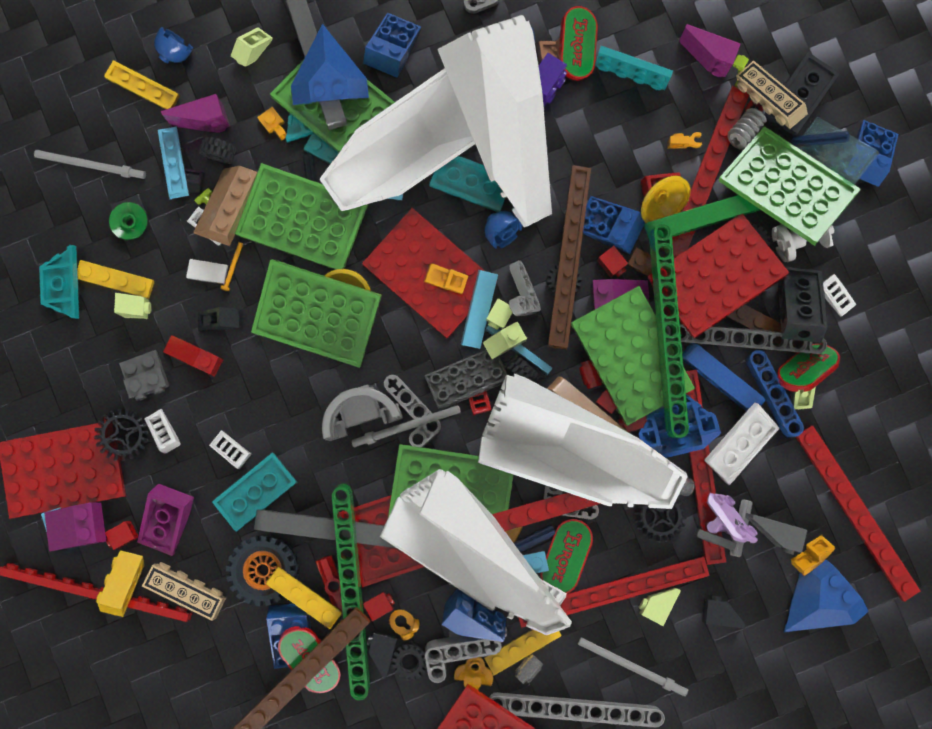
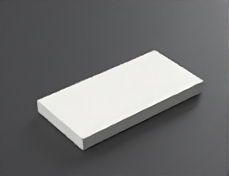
M754 403L704 461L726 484L730 485L777 432L779 427L759 404Z

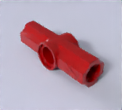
M332 555L322 557L315 562L325 585V591L332 605L342 611L338 570ZM331 581L338 582L339 588L337 590H332L329 587Z

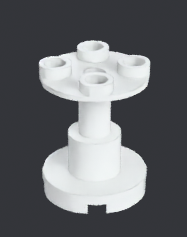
M782 224L772 228L773 242L777 241L778 247H776V251L783 262L795 260L796 249L806 246L807 240L795 232L789 231ZM833 225L819 240L826 248L833 246L831 235L834 233Z

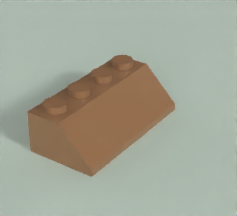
M242 166L223 169L197 223L194 234L230 246L257 172Z

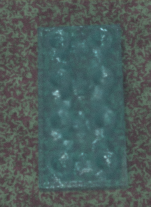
M817 117L803 136L844 131ZM851 135L848 142L797 147L853 184L858 181L879 154L878 150Z

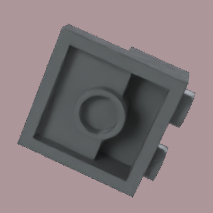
M157 350L119 363L130 399H135V401L147 398V394L152 392L159 394L165 391L164 388L169 387Z

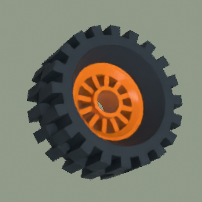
M261 535L244 540L240 546L233 550V555H230L228 559L230 564L226 566V571H229V576L226 578L227 582L232 584L230 587L231 591L237 592L236 597L238 599L243 598L246 600L244 603L249 605L253 603L255 606H267L284 598V596L269 587L266 581L273 574V569H276L278 566L298 580L299 574H297V570L299 569V564L296 563L298 558L291 551L293 548L285 544L286 541L277 539L275 536ZM262 564L268 567L267 575H262L259 571Z

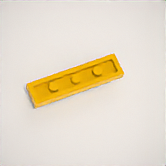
M114 60L104 75L111 82L164 109L175 107L180 98L178 93Z
M80 260L77 268L78 280L147 299L150 298L154 285V280L83 260Z
M279 566L266 581L269 587L329 629L332 628L342 614V611Z
M531 629L502 646L499 653L485 656L484 659L493 675H496L562 635L557 631L546 636Z

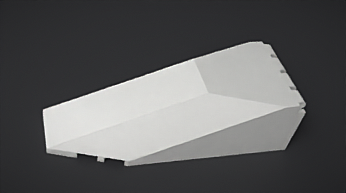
M520 15L486 26L485 28L474 30L472 35L471 32L437 50L491 182L495 180L503 190L500 193L503 198L508 197L514 206L512 209L513 213L523 227H526L551 215L552 209L543 95L534 35L529 21H526L525 17Z
M444 68L356 129L352 137L344 145L334 161H332L321 176L320 181L341 211L399 196L475 144L446 69Z
M514 374L513 377L506 375L501 387L502 390H500L495 402L496 407H493L488 419L490 423L486 424L482 434L484 437L481 438L478 463L607 506H612V503L627 504L628 507H633V504H646L649 508L672 509L688 477L687 473L632 434L526 377Z
M439 469L400 494L401 498H397L380 535L382 539L493 611L496 606L509 612L507 618L511 620L514 615L527 621V627L546 636L570 627L572 621L494 516L456 476L449 471L444 472Z

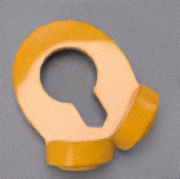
M396 610L390 616L391 628L401 636L402 640L411 639L414 633L419 630V619H415L406 610ZM404 616L407 620L406 623L411 628L407 630L404 626H397L395 623L396 617Z

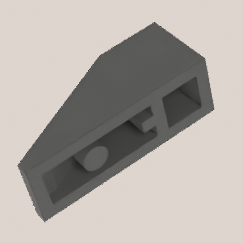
M746 513L745 517L775 546L783 548L782 552L794 555V551L802 553L807 534L806 529Z

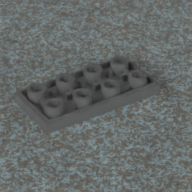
M484 350L425 375V378L440 411L502 385L508 374L500 357L491 359L487 350Z

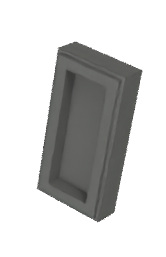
M695 529L694 532L697 538L730 550H735L736 542L701 529Z

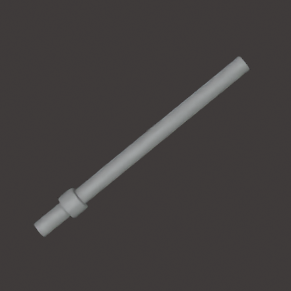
M35 150L34 152L36 158L121 174L122 177L145 179L146 177L145 171L135 170L129 166L123 165L120 167Z
M457 405L375 433L373 431L365 433V436L353 439L352 445L357 447L366 443L372 444L377 442L378 439L461 412L460 407Z
M582 637L580 638L578 645L662 685V688L668 691L672 690L682 696L687 695L688 689L674 683V680L657 675Z

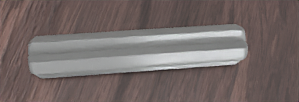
M741 500L738 514L748 526L749 520L745 516L746 513L751 514L753 503L749 500ZM732 539L737 544L735 550H730V555L740 557L744 542Z

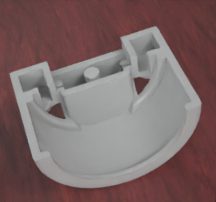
M369 385L341 392L332 400L324 413L322 421L323 439L332 441L348 436L346 428L379 418L383 419L384 424L401 420L403 416L398 403L394 404V401L375 390L374 387H369ZM378 401L383 403V408L380 409ZM339 412L342 417L341 421H339V419L336 418Z

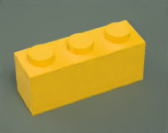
M120 551L118 556L114 557L111 573L107 574L104 580L105 587L103 592H99L96 603H98L100 612L120 617L124 616L145 565L143 556Z

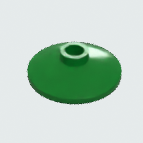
M132 202L116 206L109 218L112 232L124 240H132L141 236L148 223L144 209ZM133 220V224L128 226V221Z

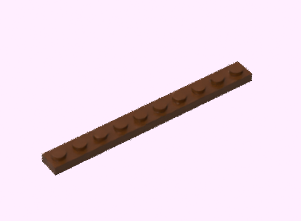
M573 165L571 169L547 347L565 350L568 348L591 168Z
M636 247L627 266L649 276L652 274L651 255ZM745 304L726 317L747 329L781 332V323ZM775 336L772 342L779 345L782 341L781 337ZM799 340L792 341L793 347H798L801 344Z
M355 607L232 729H262L370 623V619Z

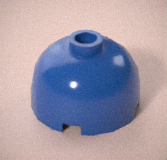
M163 27L159 29L154 39L155 49L160 54L159 58L166 63H169V61L180 63L186 60L193 50L190 44L188 46L183 44V38L168 29L164 31Z
M500 211L492 213L485 225V237L495 249H497V246L504 248L516 239V232L518 229L521 231L523 225L512 212Z

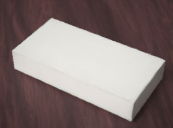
M190 259L186 278L224 284L228 265Z

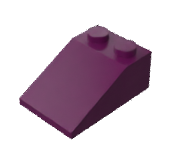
M688 24L679 40L707 71L712 72L717 77H726L740 47L738 42Z
M216 94L161 111L163 117L174 127L216 133L223 132L226 128L230 127L225 108Z
M593 280L591 283L592 311L640 286L649 303L648 281Z
M161 484L156 485L147 496L137 543L173 556L190 515L194 497Z
M86 503L44 513L49 552L106 542L101 503Z

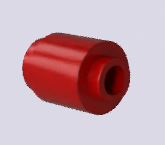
M591 360L581 363L582 367L579 368V371L587 389L602 385L601 379Z

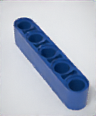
M690 343L683 351V361L693 370H697L698 374L746 412L754 403L762 406L765 402V398L698 344Z
M762 350L751 352L746 357V364L782 433L787 437L799 436L804 429L803 423L784 387L779 384V379L770 360ZM754 355L760 357L759 364L753 362ZM763 372L768 373V381L762 379ZM772 389L778 392L776 399L771 396ZM781 406L787 409L785 416L780 413ZM791 423L796 426L795 433L789 431Z

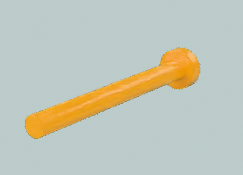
M238 242L224 286L221 285L220 287L223 291H230L228 286L243 245L241 242Z

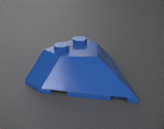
M322 24L291 84L293 105L369 98L367 78Z
M686 395L689 431L685 437L671 438L668 436L665 426L664 406L647 415V422L639 432L640 440L665 458L704 449L721 434L716 415L703 409L701 404ZM674 404L672 407V411L674 414H678L679 408L676 404ZM676 424L674 426V432L676 434H679L681 428L678 424Z
M825 559L807 575L799 574L784 632L855 624L869 611L861 596L836 567Z

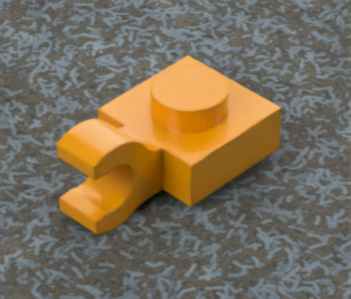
M273 106L257 117L269 134L275 131L281 140L286 138V132L281 127L284 121Z
M695 132L691 137L684 136L682 133L673 134L667 141L668 149L700 148L702 143H696L694 138H700L701 133Z

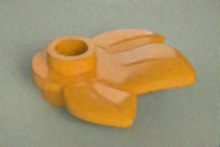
M481 657L467 659L465 664L459 665L455 670L454 679L464 680V687L469 684L478 690L481 684L492 686L493 674L485 666L484 660ZM477 664L479 667L472 668V665Z

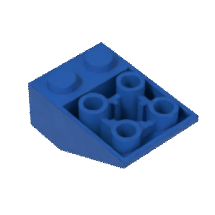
M387 13L365 47L363 64L398 77L413 48L421 26Z
M863 120L847 158L844 172L879 187L890 172L898 134Z
M591 196L586 205L583 234L611 248L615 246L617 250L630 254L645 222L639 211Z
M458 588L445 602L442 625L461 636L499 642L505 640L506 617L501 612L488 609Z
M295 604L271 605L268 608L266 620L274 669L287 668L289 666L282 659L278 651L280 637L285 630L294 626L311 629L310 615Z

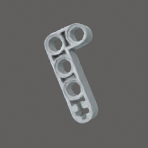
M389 375L386 377L384 387L413 419L418 418L414 415V410L417 407L424 409L425 413L422 417L432 414L398 376ZM397 380L396 385L401 391L398 393L394 387L389 388V381ZM408 393L411 395L412 398L409 403L401 401L403 394ZM439 420L435 421L438 424V428L434 432L427 429V424L418 426L410 434V444L415 447H424L440 432L441 424ZM416 434L423 436L424 440L420 445L413 443V437Z
M461 635L429 641L425 646V660L429 679L434 683H440L445 680L447 662L499 653L501 642L494 641L495 644H491L490 641L493 640ZM471 643H475L478 646L475 648H470L468 645ZM450 647H457L458 650H457V651H450L449 648H450ZM437 650L439 653L433 655L430 651ZM436 668H439V669H441L442 671L439 672V673H436V672H434L433 670L436 669Z

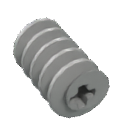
M756 108L748 109L728 132L727 136L730 143L735 148L744 150L751 140L755 138V135L759 133V130L764 127V123L767 121L765 115Z

